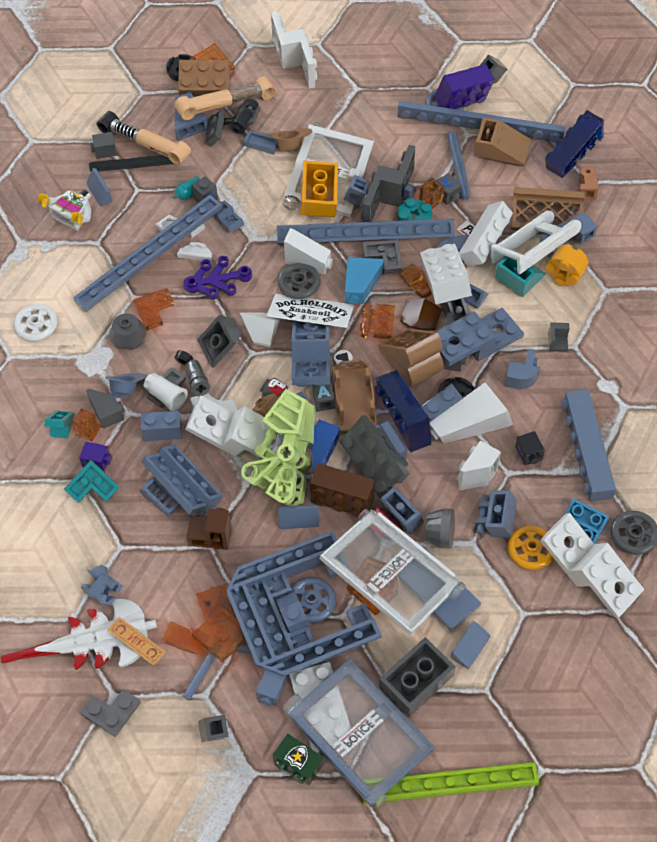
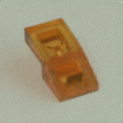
M413 263L399 272L403 281L419 297L427 298L432 294L424 271Z
M170 621L161 641L178 649L201 656L210 636L192 627L187 629Z

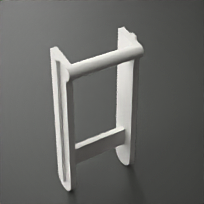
M547 210L499 244H492L491 262L494 264L504 256L517 260L518 274H521L575 236L581 229V222L574 219L562 228L552 225L554 213ZM540 231L551 235L524 255L513 251Z

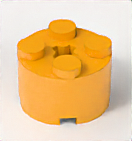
M563 244L556 249L545 266V270L554 279L556 285L573 286L583 276L589 260L586 254L579 248L575 250L572 248V245Z

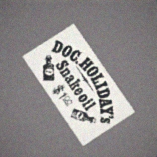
M275 294L266 317L347 328L354 304L311 298L295 299L286 295Z

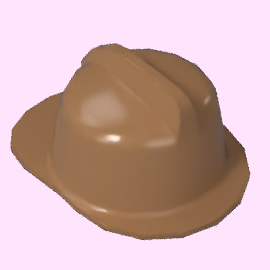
M309 128L278 131L273 133L272 137L277 139L279 151L293 152L301 147L303 137L310 135L313 131Z

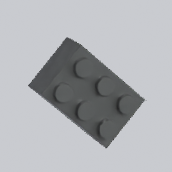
M425 637L379 678V688L410 717L454 676L456 666Z

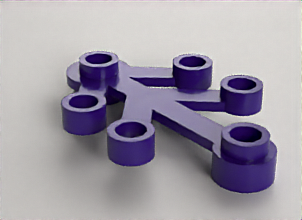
M223 255L218 258V264L209 276L202 278L205 272L212 268L211 261L204 259L201 261V267L196 274L184 279L183 287L189 293L199 291L212 300L218 298V289L226 292L229 296H233L236 294V286L232 283L225 284L222 281L238 278L241 282H248L252 279V270L248 266H241L238 271L220 274L229 265L228 257ZM210 284L214 287L207 288L204 285Z

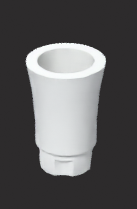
M155 373L149 374L143 384L144 388L160 400L170 411H177L184 404L188 395L186 389L173 384Z

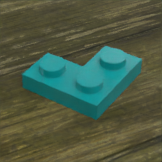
M90 460L64 490L78 503L91 489L105 501H108L120 486Z

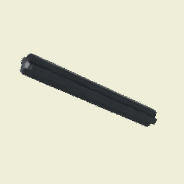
M164 155L90 162L89 169L90 172L93 168L100 172L170 165L173 162Z

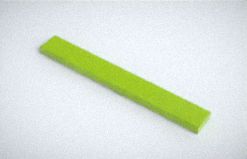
M536 762L406 775L376 803L539 786L540 783ZM386 778L362 781L372 791Z

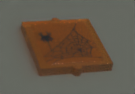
M228 583L215 588L210 587L209 590L196 594L207 627L220 622L225 623V620L236 617L226 593L229 586Z

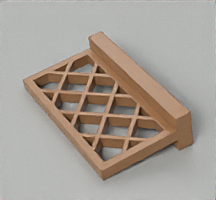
M514 187L511 229L519 230L547 210L554 213V219H557L560 223H565L567 221H564L559 216L563 212H566L571 218L576 214L583 213L585 192ZM517 202L525 203L527 207L521 211L517 207ZM542 204L545 208L538 212L533 206ZM559 205L562 210L556 213L551 207ZM571 206H578L579 211L573 214L569 208ZM529 209L536 214L531 219L524 214ZM520 216L526 221L523 225L515 224L516 219Z

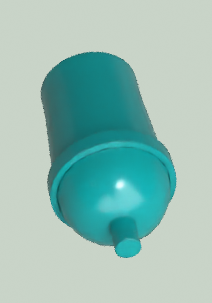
M195 176L178 184L173 198L189 199L193 195L192 185L199 181L200 178Z

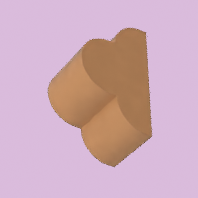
M407 329L378 345L384 358L390 365L394 366L399 378L409 388L444 369L443 360L440 355L442 342L438 332Z

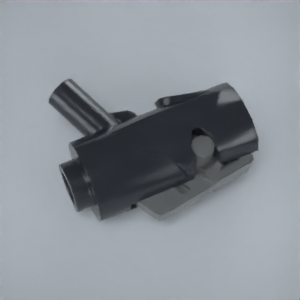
M251 98L246 99L238 108L236 115L232 118H224L223 125H230L234 133L243 134L249 125L254 124L260 112L258 102Z

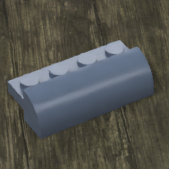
M176 444L161 447L159 453L144 456L142 463L149 472L154 475L189 515L195 513L198 515L207 514L208 509H214L223 497Z

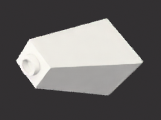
M483 383L429 423L432 428L430 433L435 440L440 439L443 444L513 425L507 408L486 383Z

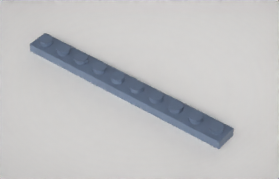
M399 101L398 117L479 130L483 117L500 120L527 137L563 143L566 127Z
M211 195L207 196L73 297L74 302L83 311L87 312L222 209V205Z
M454 218L277 225L278 243H284L290 228L315 242L454 237Z

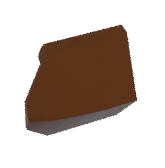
M426 298L407 300L400 322L421 330H436L442 308Z

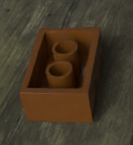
M320 463L317 464L310 481L311 502L318 506L331 507L338 512L351 513L358 518H365L369 514L374 501V479Z

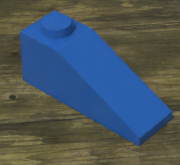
M318 420L316 426L314 425V444H312L313 474L318 463L327 465L340 439V427L322 420Z

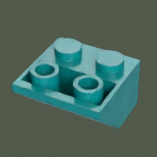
M505 256L496 265L495 278L523 297L546 273L532 265L521 274H518L517 260Z

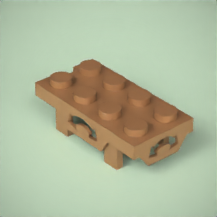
M361 360L341 361L336 366H332L340 434H346L362 415H367L373 425L376 426L375 398L369 363H364Z

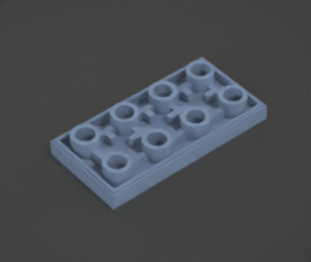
M415 559L396 575L424 605L445 586L443 582ZM456 578L454 580L460 586L433 612L450 631L481 606V602Z

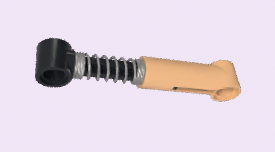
M107 111L96 122L101 132H115L128 139L135 140L138 145L168 157L176 165H181L191 154V149L185 142L178 141L176 143L146 129H137L120 121L118 116L112 111Z

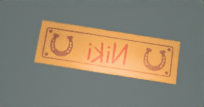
M121 617L107 629V631L153 666L166 653V651Z

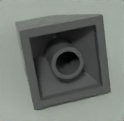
M218 315L197 339L211 367H215L233 348L241 335V330L234 318Z

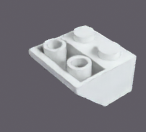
M482 441L477 446H473L469 451V458L466 461L463 460L458 468L460 473L457 477V489L466 490L487 486L498 471L501 452Z

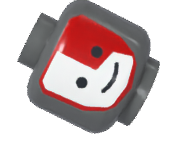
M276 378L267 379L260 389V392H262L261 396L276 394L279 398L285 389H288V386Z

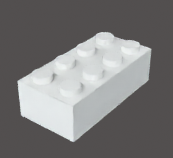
M445 244L440 248H429L420 252L424 273L435 304L472 296L469 277L455 244Z

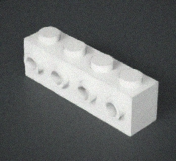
M504 201L487 206L461 248L459 255L468 267L481 265L487 260V256L491 251V245L496 243L497 239L502 235L503 229L510 222L509 219L513 212Z

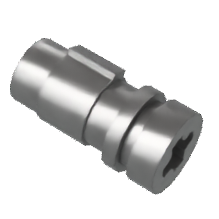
M189 360L185 368L192 393L196 396H203L209 392L210 384L204 375L199 361Z

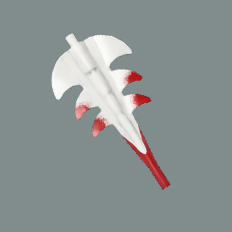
M115 599L111 604L115 612L112 621H109L102 612L88 609L87 612L91 617L90 628L85 629L80 620L68 617L71 625L70 635L22 651L1 655V662L3 664L20 659L74 652V668L78 670L86 662L89 650H94L96 653L94 666L98 669L110 659L113 647H118L121 652L119 666L122 668L134 663L141 656L107 631L108 628L121 617L148 638V630L157 628L156 620L146 622L141 608L133 601Z

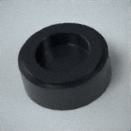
M177 350L174 356L175 360L182 365H186L189 360L194 359L192 355L183 350Z

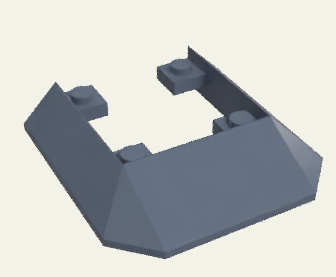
M334 531L238 566L226 593L256 666L281 676H286L382 638L380 630L374 618L371 617L365 603L346 610L351 627L314 641L308 626L290 633L286 630L274 600L292 592L287 578L321 565L325 566L330 579L339 576L319 559L320 555L337 541ZM341 552L335 559L349 570Z

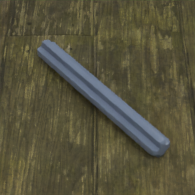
M450 131L448 132V140L457 181L461 185V198L463 200L469 199L470 189L457 132Z

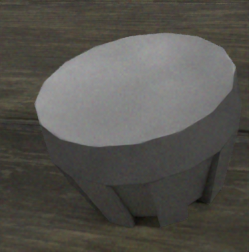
M444 508L428 513L425 528L427 530L425 535L426 542L440 548L452 549L455 533L454 509Z

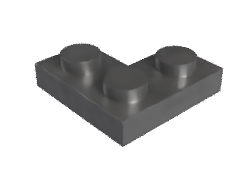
M398 240L363 243L364 258L383 259L384 274L402 272Z
M122 689L111 706L93 695L80 713L83 717L116 738L141 704V701Z

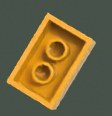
M303 160L300 215L335 218L338 194V163Z

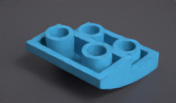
M574 498L565 513L572 515L594 544L597 542L609 519L608 515Z

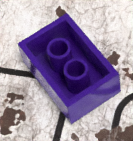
M486 64L443 75L434 98L440 107L450 109L482 103L486 100L495 78Z

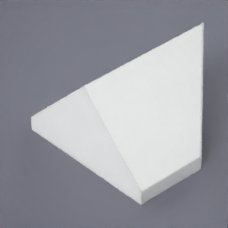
M264 312L240 313L253 344L271 348L281 319L266 317L267 313Z

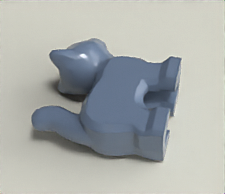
M104 564L96 566L91 570L87 569L88 573L96 581L92 586L83 584L81 586L82 590H85L92 599L110 606L115 600V597L109 596L110 591L113 590L119 593L123 585L108 575V567Z

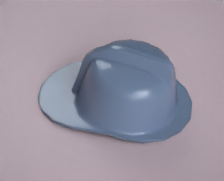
M128 373L114 377H105V379L109 380L110 391L115 398H125L134 393L137 382L146 379L147 375Z

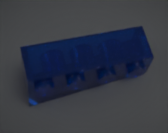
M588 110L583 115L581 114L576 124L567 130L565 137L557 142L555 149L546 155V168L563 178L576 165L577 159L582 160L585 157L587 149L592 150L595 147L596 140L601 141L604 138V119Z

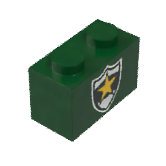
M288 733L273 753L274 765L283 772L287 770L292 773V777L301 784L305 782L310 785L324 765V757Z

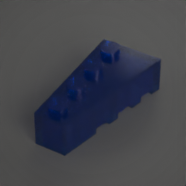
M395 370L376 377V394L382 398L385 408L390 413L410 453L431 445L429 417L398 371Z

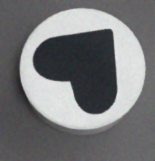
M340 350L334 355L335 365L341 361L353 360L352 354L347 350Z

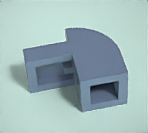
M528 349L525 364L510 361L505 387L526 389L535 384L540 367H537L538 358H534L536 350Z

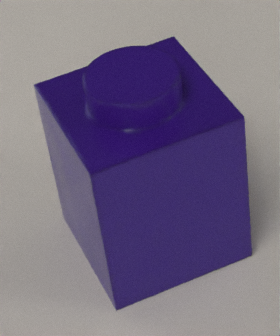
M85 441L79 459L82 467H85L92 460L105 472L106 466L111 463L112 455L109 452L108 446Z

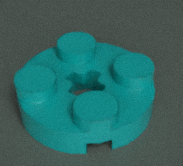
M408 198L398 208L397 218L399 221L432 219V207L424 201Z

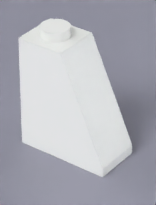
M290 228L284 240L285 264H307L314 267L319 274L325 275L333 264L331 250Z

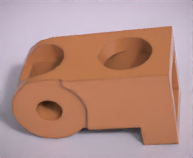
M584 166L581 168L579 176V192H585L584 200H595L598 193L596 171L591 166Z

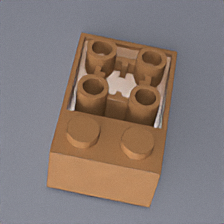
M483 117L476 139L474 156L524 166L531 139L500 120Z

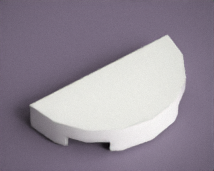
M191 242L189 245L181 247L177 253L178 258L200 261L208 259L212 262V253L203 243Z

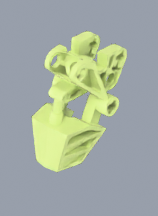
M285 389L262 420L269 428L262 445H258L255 452L263 459L246 463L242 467L241 475L251 484L265 490L266 494L287 506H301L304 502L307 482L306 476L301 472H306L312 465L311 458L305 452L307 444H314L315 406L308 403L304 398ZM279 433L284 436V440L276 454L269 447ZM301 458H302V459H303V463L300 462V465H299V464H298V461L301 460ZM254 467L255 469L251 472L250 477H247L246 469ZM297 475H300L301 482L297 485ZM297 497L298 501H295L293 504L294 498Z

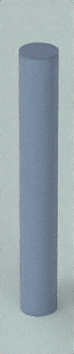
M215 642L184 692L183 697L190 700L221 650V644Z

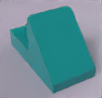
M55 410L45 418L44 426L50 427L51 437H69L74 412Z

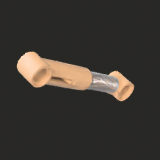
M262 76L250 86L232 90L224 89L192 98L187 96L179 97L175 101L174 107L184 120H190L196 114L227 107L233 102L243 101L248 98L262 97L264 100L271 99L276 93V88L267 77Z

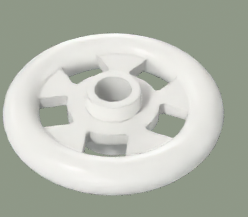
M43 304L26 306L18 312L14 319L15 332L22 339L28 341L43 340L55 331L58 321L57 315L52 308ZM39 311V314L31 315V312ZM48 315L50 319L45 321L43 316ZM23 318H27L26 323H21ZM43 326L47 328L43 332L39 331ZM29 328L33 331L31 332V334L25 332V330Z

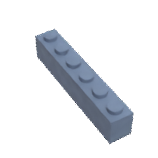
M589 390L567 391L561 404L563 411H566L567 414L566 425L571 429V443L575 444V459L579 460L580 463L579 474L580 477L584 478L585 495L588 494L589 501L613 499L616 487Z

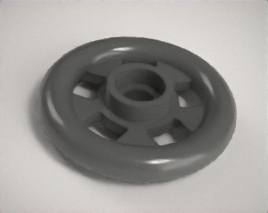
M294 263L285 267L278 276V286L282 293L295 299H303L313 295L319 289L321 283L318 271L314 267L303 263ZM310 273L312 277L308 279L305 274ZM285 279H290V283H285ZM308 284L312 285L309 289L305 288ZM292 288L299 289V291H292Z
M626 511L614 519L611 526L612 539L621 550L629 554H645L653 550L657 545V524L653 518L643 512ZM633 518L634 523L627 525L625 520ZM645 522L649 528L645 530L641 523ZM619 529H625V536H620ZM631 532H637L638 535H634ZM645 535L651 538L648 543L642 541ZM628 541L637 542V546L629 545Z

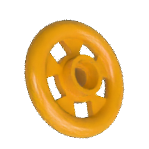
M533 525L516 529L512 533V537H509L507 545L511 559L518 566L528 570H538L549 565L554 559L549 551H547L546 555L541 554L542 547L545 546L538 539L534 538L536 534L543 537L547 531ZM525 534L528 538L522 542L519 537ZM533 544L535 548L532 549L528 545ZM521 547L524 554L518 555L516 548ZM528 556L537 557V561H528Z

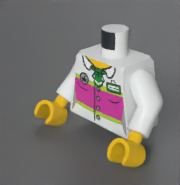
M71 190L57 197H48L46 194L38 195L37 202L41 203L43 207H49L52 218L76 231L80 229L83 223H87L91 219V208L88 201L91 195L86 190H82L79 195Z

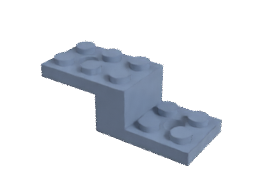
M503 307L482 319L473 311L436 331L442 342L440 355L448 366L471 354L479 362L524 336V332ZM500 328L503 331L499 333L495 332L493 329ZM456 340L459 344L451 345L449 342Z
M293 320L291 340L292 385L299 387L306 385H329V325Z

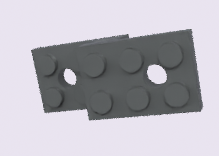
M409 145L407 151L403 152L402 164H398L397 169L379 165L377 171L373 172L372 184L368 185L366 190L367 196L366 198L363 197L361 202V208H363L361 219H363V222L373 221L379 203L400 207L404 197V188L409 184L414 171L416 146Z

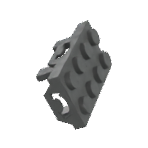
M362 415L339 441L362 475L375 480V493L379 499L389 492L396 483H402L409 475L405 469L408 466V462L404 457H400L401 455L387 438L383 428H375L367 415Z

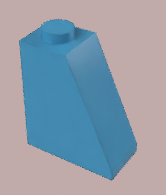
M347 258L345 303L363 304L383 273V259Z

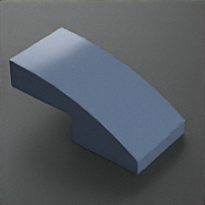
M225 200L220 202L222 209L214 215L220 224L229 233L244 226L243 219L234 213L233 207Z

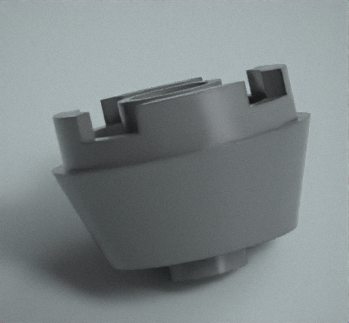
M125 313L113 320L109 337L117 348L134 350L143 343L146 328L136 316Z

